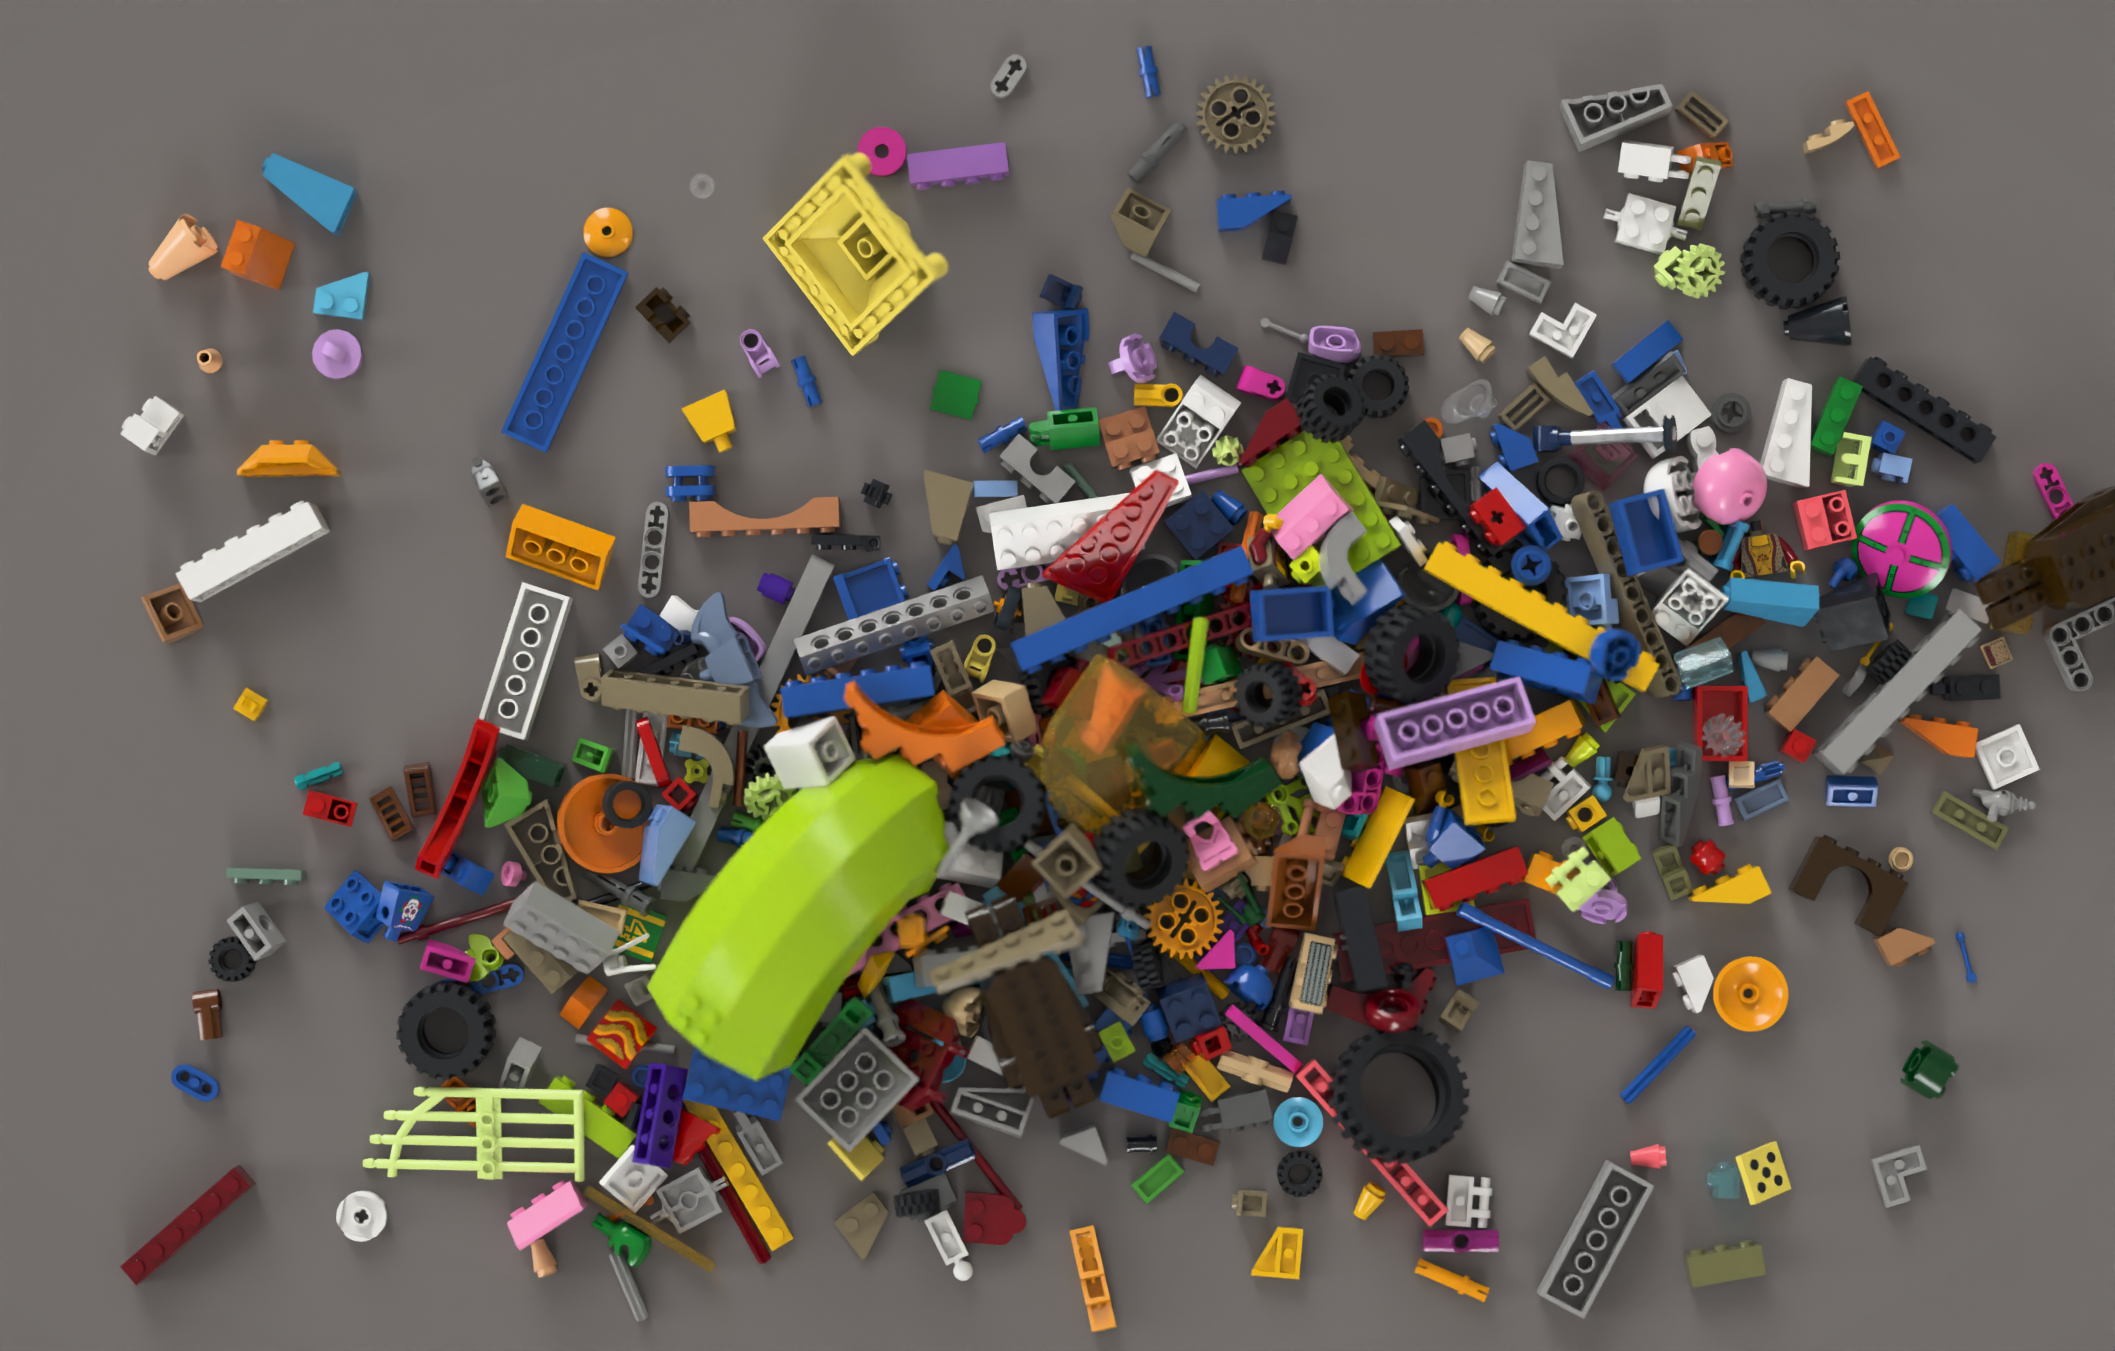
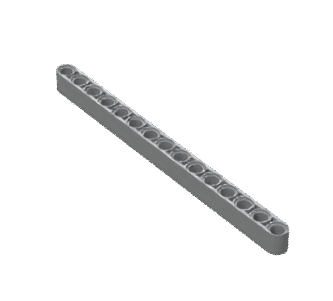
M815 555L811 556L762 661L760 671L763 678L753 681H759L762 697L769 708L797 651L794 639L804 636L835 568V564ZM740 724L732 726L724 745L733 759L734 767L736 766L738 731H748L747 758L748 752L752 748L761 728L747 727ZM713 771L690 817L696 824L672 862V865L685 866L684 871L694 872V869L697 867L725 807V804H721L720 808L709 807L713 785ZM724 785V789H728L727 800L734 785ZM661 880V882H660V884H659V887H658V889H657V891H659V892H660V889H661L662 880Z

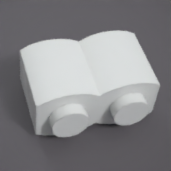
M1709 426L1687 433L1686 444L1690 454L1693 456V470L1697 474L1700 467L1712 455L1716 454L1719 456L1715 450L1716 437Z

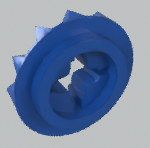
M1529 545L1522 547L1512 558V574L1519 582L1525 585L1540 584L1550 574V557L1545 550L1538 546ZM1526 555L1532 562L1541 561L1534 568L1535 576L1531 573L1530 569L1521 570L1527 564Z

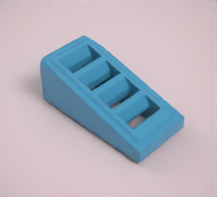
M1741 651L1737 653L1742 686H1748V704L1767 696V693L1748 652Z

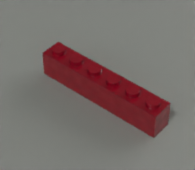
M241 1165L234 1167L120 1266L121 1269L135 1285L144 1282L256 1183Z

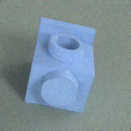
M1883 452L1878 455V458H1874L1871 472L1881 475V480L1895 482L1898 479V484L1904 485L1908 483L1913 459Z

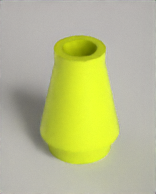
M1585 732L1583 736L1579 735L1564 758L1575 769L1577 765L1597 753V749L1601 745L1589 733Z

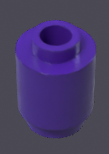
M764 573L757 587V591L761 592L762 596L784 605L785 601H791L796 589L792 587V581L774 573Z

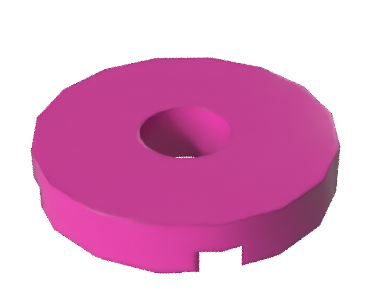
M877 127L869 130L862 136L858 144L857 153L865 154L870 160V174L887 177L895 174L902 168L906 159L907 149L903 138L897 131L888 127ZM883 145L889 149V154L886 158H878L875 155V150L878 146Z

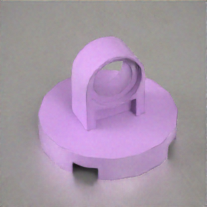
M337 329L329 330L320 335L314 343L312 357L318 371L326 377L338 380L355 374L361 366L363 352L357 338L349 332Z
M1134 333L1122 339L1120 343L1121 358L1108 363L1112 375L1127 372L1130 378L1137 383H1145L1155 377L1153 369L1157 368L1156 357L1149 343L1144 344L1140 340L1143 336Z
M1613 878L1606 883L1610 890L1599 889L1577 909L1582 911L1581 916L1584 919L1594 923L1606 924V920L1615 919V923L1626 917L1628 903L1621 894L1617 893V883Z

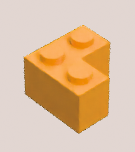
M1539 851V854L1532 853L1526 867L1528 875L1522 877L1523 882L1557 895L1556 892L1563 887L1562 884L1558 881L1553 887H1550L1545 879L1552 874L1551 871L1556 866L1559 868L1566 861L1563 860L1562 863L1552 860L1553 855L1543 851ZM1574 867L1565 876L1570 881L1580 871L1577 867Z

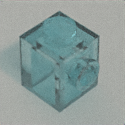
M1717 1162V1166H1710V1172H1707L1706 1175L1707 1187H1710V1196L1714 1199H1740L1739 1168L1733 1166V1162Z

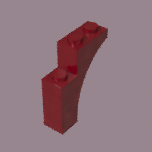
M1422 968L1411 979L1412 986L1409 989H1405L1402 986L1394 988L1413 994L1420 1003L1422 1015L1428 1003L1425 1000L1428 990L1432 992L1437 977H1434L1435 971ZM1331 984L1325 1009L1378 1029L1367 1020L1365 1012L1368 998L1374 993L1349 991ZM1385 1007L1380 1010L1387 1012L1389 1007ZM1390 1007L1400 1012H1406L1401 1008Z

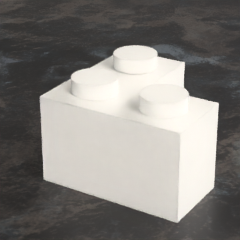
M154 396L153 399H148L143 405L142 410L144 412L141 416L134 414L133 417L129 416L122 425L123 431L120 434L145 452L156 455L184 415L161 398Z

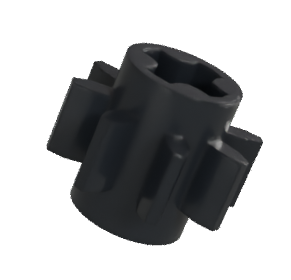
M875 479L872 480L871 484L865 482L861 490V494L866 495L863 502L879 509L882 503L888 505L893 495L888 492L890 486Z

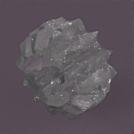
M1720 714L1717 717H1712L1702 729L1705 734L1701 740L1708 742L1705 749L1712 748L1713 755L1720 753L1722 757H1727L1730 754H1735L1745 742L1742 739L1745 731L1739 730L1742 722L1735 724L1734 716L1726 718L1724 714Z

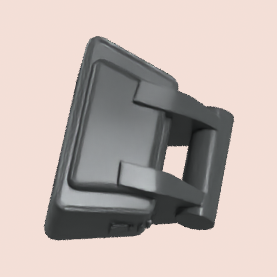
M480 457L473 458L471 474L480 495L488 507L508 498L507 491L493 467Z

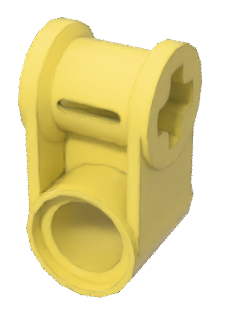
M986 634L978 636L964 662L967 675L979 679L980 683L985 681L996 650V641L992 636ZM986 638L991 641L992 649L988 653H983L979 650L978 643L981 639ZM970 666L981 669V672L971 668Z

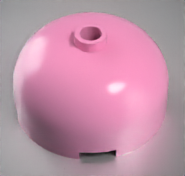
M1730 448L1728 452L1722 453L1719 456L1714 454L1704 462L1694 478L1692 487L1695 488V500H1693V503L1702 514L1716 523L1731 525L1737 520L1743 522L1758 511L1767 493L1765 471L1756 459L1741 449Z

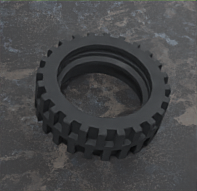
M1416 1025L1403 1032L1373 1030L1348 1046L1349 1049L1342 1052L1338 1057L1340 1063L1332 1069L1331 1074L1335 1075V1080L1329 1083L1328 1091H1334V1098L1328 1101L1329 1107H1335L1337 1116L1333 1117L1335 1125L1341 1123L1344 1128L1341 1135L1344 1139L1351 1137L1355 1142L1352 1147L1357 1151L1367 1150L1366 1157L1372 1160L1381 1157L1382 1163L1390 1164L1398 1161V1164H1403L1421 1159L1443 1148L1444 1144L1450 1142L1455 1137L1454 1131L1461 1129L1464 1121L1460 1120V1116L1466 1114L1469 1107L1463 1104L1464 1098L1469 1096V1088L1463 1087V1081L1467 1079L1466 1072L1460 1073L1457 1064L1461 1062L1458 1055L1452 1058L1448 1050L1451 1046L1447 1042L1443 1044L1436 1041L1438 1035L1433 1032L1427 1035L1423 1034V1027ZM1390 1052L1403 1053L1417 1061L1430 1077L1435 1091V1111L1430 1123L1418 1133L1407 1136L1391 1134L1381 1128L1369 1115L1362 1098L1361 1082L1365 1068L1379 1055Z

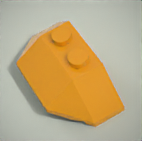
M271 440L269 445H261L237 470V475L241 477L341 476V471L316 446L309 444L308 440H294V445H284V441Z

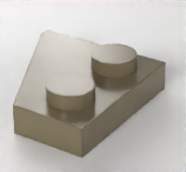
M1661 744L1641 749L1623 796V800L1627 803L1671 794L1669 746Z
M873 1191L834 1221L835 1225L862 1260L866 1259L889 1210Z

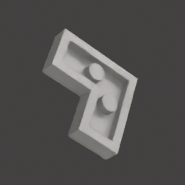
M1920 1145L1870 1159L1884 1206L1889 1208L1911 1201L1904 1176L1927 1170Z

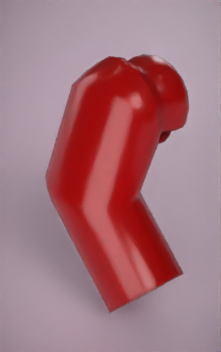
M1258 923L1251 928L1249 926L1246 934L1251 946L1259 955L1264 956L1269 952V946L1258 935L1263 930V927Z

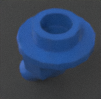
M1847 557L1837 560L1833 567L1835 574L1827 585L1836 590L1842 580L1851 581L1855 579L1858 575L1856 563Z

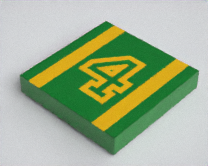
M620 900L618 908L628 910L623 935H618L613 949L619 948L649 933V938L621 953L652 963L668 916L651 910L646 917H643L638 910L631 906H624Z

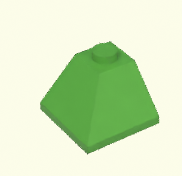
M501 758L495 759L481 787L485 827L491 828L522 816L526 806L530 805L532 793L528 790L527 780Z

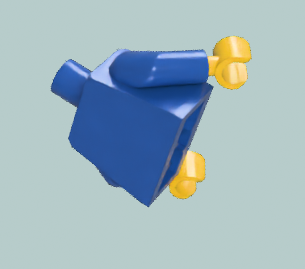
M1440 790L1435 796L1439 806H1435L1425 837L1430 851L1422 859L1430 868H1433L1442 861L1450 869H1454L1459 865L1475 862L1481 852L1486 849L1485 842L1494 840V833L1488 831L1489 827L1485 825L1478 826L1476 830L1470 825H1465L1464 820L1451 808L1446 809V806L1454 803L1453 795L1448 794L1444 801L1446 792Z

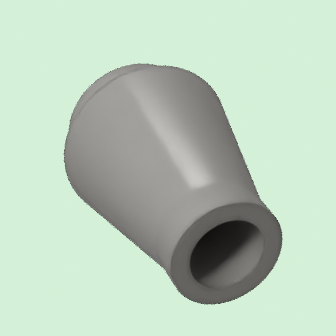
M1476 286L1472 288L1468 297L1469 300L1476 303L1490 315L1495 314L1498 316L1501 314L1507 298L1502 296L1503 293Z
M1782 648L1753 650V665L1777 672L1787 670V650H1782Z

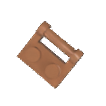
M1305 798L1302 805L1304 811L1297 836L1308 834L1313 812L1318 813L1313 836L1326 837L1325 859L1332 861L1335 858L1346 813L1318 804L1313 799Z

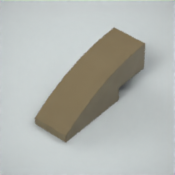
M1546 357L1541 358L1526 369L1533 381L1559 405L1586 419L1594 414L1569 374L1566 372L1558 377Z

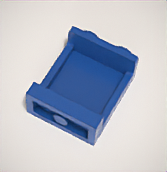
M887 557L882 561L833 577L848 621L902 603L905 599L909 598L905 584L900 585L897 576L901 575L896 561L891 562L890 557Z

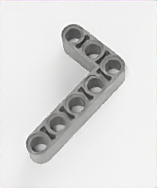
M2115 596L2054 623L2044 631V641L2065 685L2071 691H2085L2093 684V676L2076 640L2115 622ZM2100 608H2104L2107 612V618L2104 621L2098 617V610ZM2078 618L2082 619L2085 623L2083 631L2077 630L2075 626ZM2055 629H2059L2062 632L2063 636L2060 642L2055 641L2053 638V631ZM2066 651L2071 652L2073 655L2071 664H2067L2064 661L2063 656ZM2076 674L2082 675L2084 679L2081 687H2078L2074 682Z

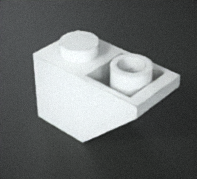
M1697 955L1673 966L1675 972L1672 973L1677 987L1681 986L1685 995L1682 996V1000L1687 1010L1691 1009L1694 1013L1701 1012L1714 979L1704 955Z

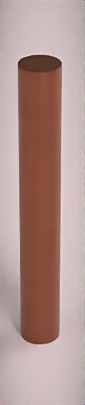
M738 731L733 806H743L748 731Z

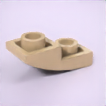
M1845 119L1830 122L1831 126L1824 130L1826 137L1823 136V133L1809 136V140L1802 144L1804 154L1823 149L1836 142L1854 127V122H1846Z

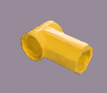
M1135 384L1134 406L1176 408L1183 400L1182 390L1176 384ZM1167 391H1177L1179 394L1178 399L1175 402H1168L1165 399Z

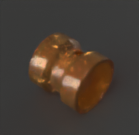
M1179 1042L1174 1045V1050L1171 1053H1167L1162 1059L1178 1075H1181L1185 1071V1066L1188 1063H1192L1197 1057L1187 1046Z

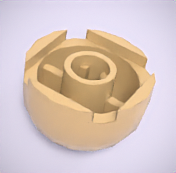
M968 986L960 987L952 992L949 997H946L943 1002L942 1010L945 1011L944 1015L956 1020L960 1035L972 1038L980 1029L978 1021L983 1008L981 1004L984 1005L981 989Z

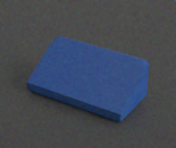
M1828 775L1826 777V806L1876 807L1879 787L1876 777Z

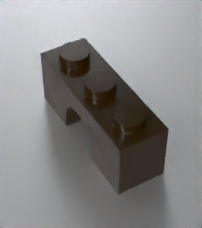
M1346 690L1328 698L1341 769L1361 773L1380 765L1375 741L1368 740L1360 729V722L1370 718L1365 694Z

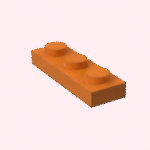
M1869 91L1846 101L1844 104L1876 169L1901 158Z

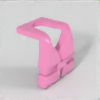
M1211 811L1182 826L1183 831L1191 839L1203 871L1207 872L1219 865L1221 860L1226 861L1239 852L1234 842H1231L1232 839L1218 818ZM1202 821L1213 824L1211 839L1206 840L1197 836L1194 826Z

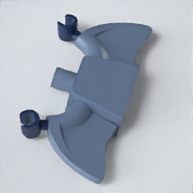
M716 592L698 611L691 632L689 630L674 632V634H680L682 638L681 642H674V644L677 646L687 645L692 641L693 644L703 645L710 653L705 657L708 669L699 674L701 681L747 686L750 688V715L740 725L753 728L774 726L778 723V719L765 703L759 681L752 682L763 678L745 634L737 636L738 633L731 625L723 593ZM718 721L719 728L716 732L726 728L728 724L724 721Z

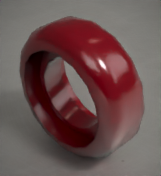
M1383 989L1375 992L1368 998L1365 1012L1367 1020L1374 1027L1382 1031L1403 1032L1411 1029L1418 1023L1421 1007L1418 999L1405 990ZM1385 1007L1401 1008L1406 1012L1392 1014L1384 1012L1380 1009Z

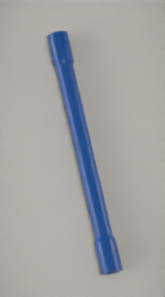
M1461 902L1457 909L1456 915L1526 947L1606 989H1610L1614 983L1615 976L1539 941L1485 914L1478 908Z

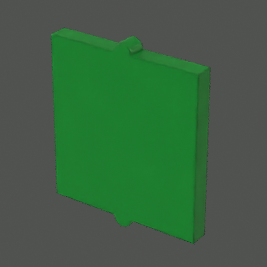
M940 370L936 387L932 388L934 394L930 410L972 421L976 403H979L978 394L982 381Z

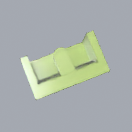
M1843 432L1836 448L1830 484L1847 487L1864 485L1872 437Z

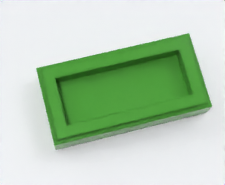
M1167 1153L1135 1180L1131 1186L1148 1204L1185 1171L1171 1154Z

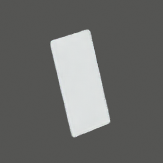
M1955 588L1952 589L1946 610L1961 609L1971 619L1985 624L1989 621L1985 611L1989 604L1983 605L1978 596Z

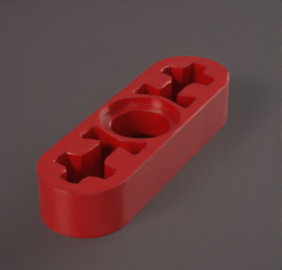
M648 716L636 720L642 743L659 788L671 785L670 775Z

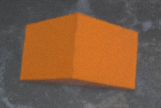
M589 975L572 994L559 1015L580 1030L609 989Z

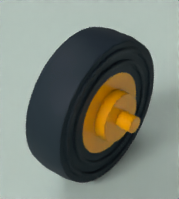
M1009 586L1003 598H1000L999 602L994 601L993 605L997 607L994 627L1006 631L1012 619L1016 617V614L1021 616L1022 611L1018 610L1021 590L1019 588Z

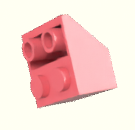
M1846 490L1792 503L1803 551L1857 538Z

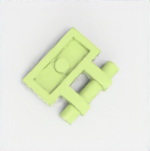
M1584 847L1576 853L1572 852L1568 856L1569 859L1559 868L1556 866L1551 871L1552 874L1545 879L1550 887H1553L1558 881L1562 884L1563 887L1556 894L1572 912L1577 910L1611 880L1595 860L1587 866L1582 860L1589 855ZM1574 867H1577L1580 872L1569 881L1565 875Z

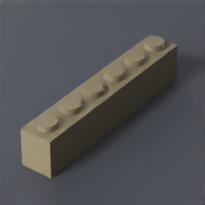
M610 669L601 677L602 706H609L614 710L632 709L637 713L655 712L660 716L678 715L683 719L701 718L706 722L724 721L729 725L741 724L750 715V688L747 686Z

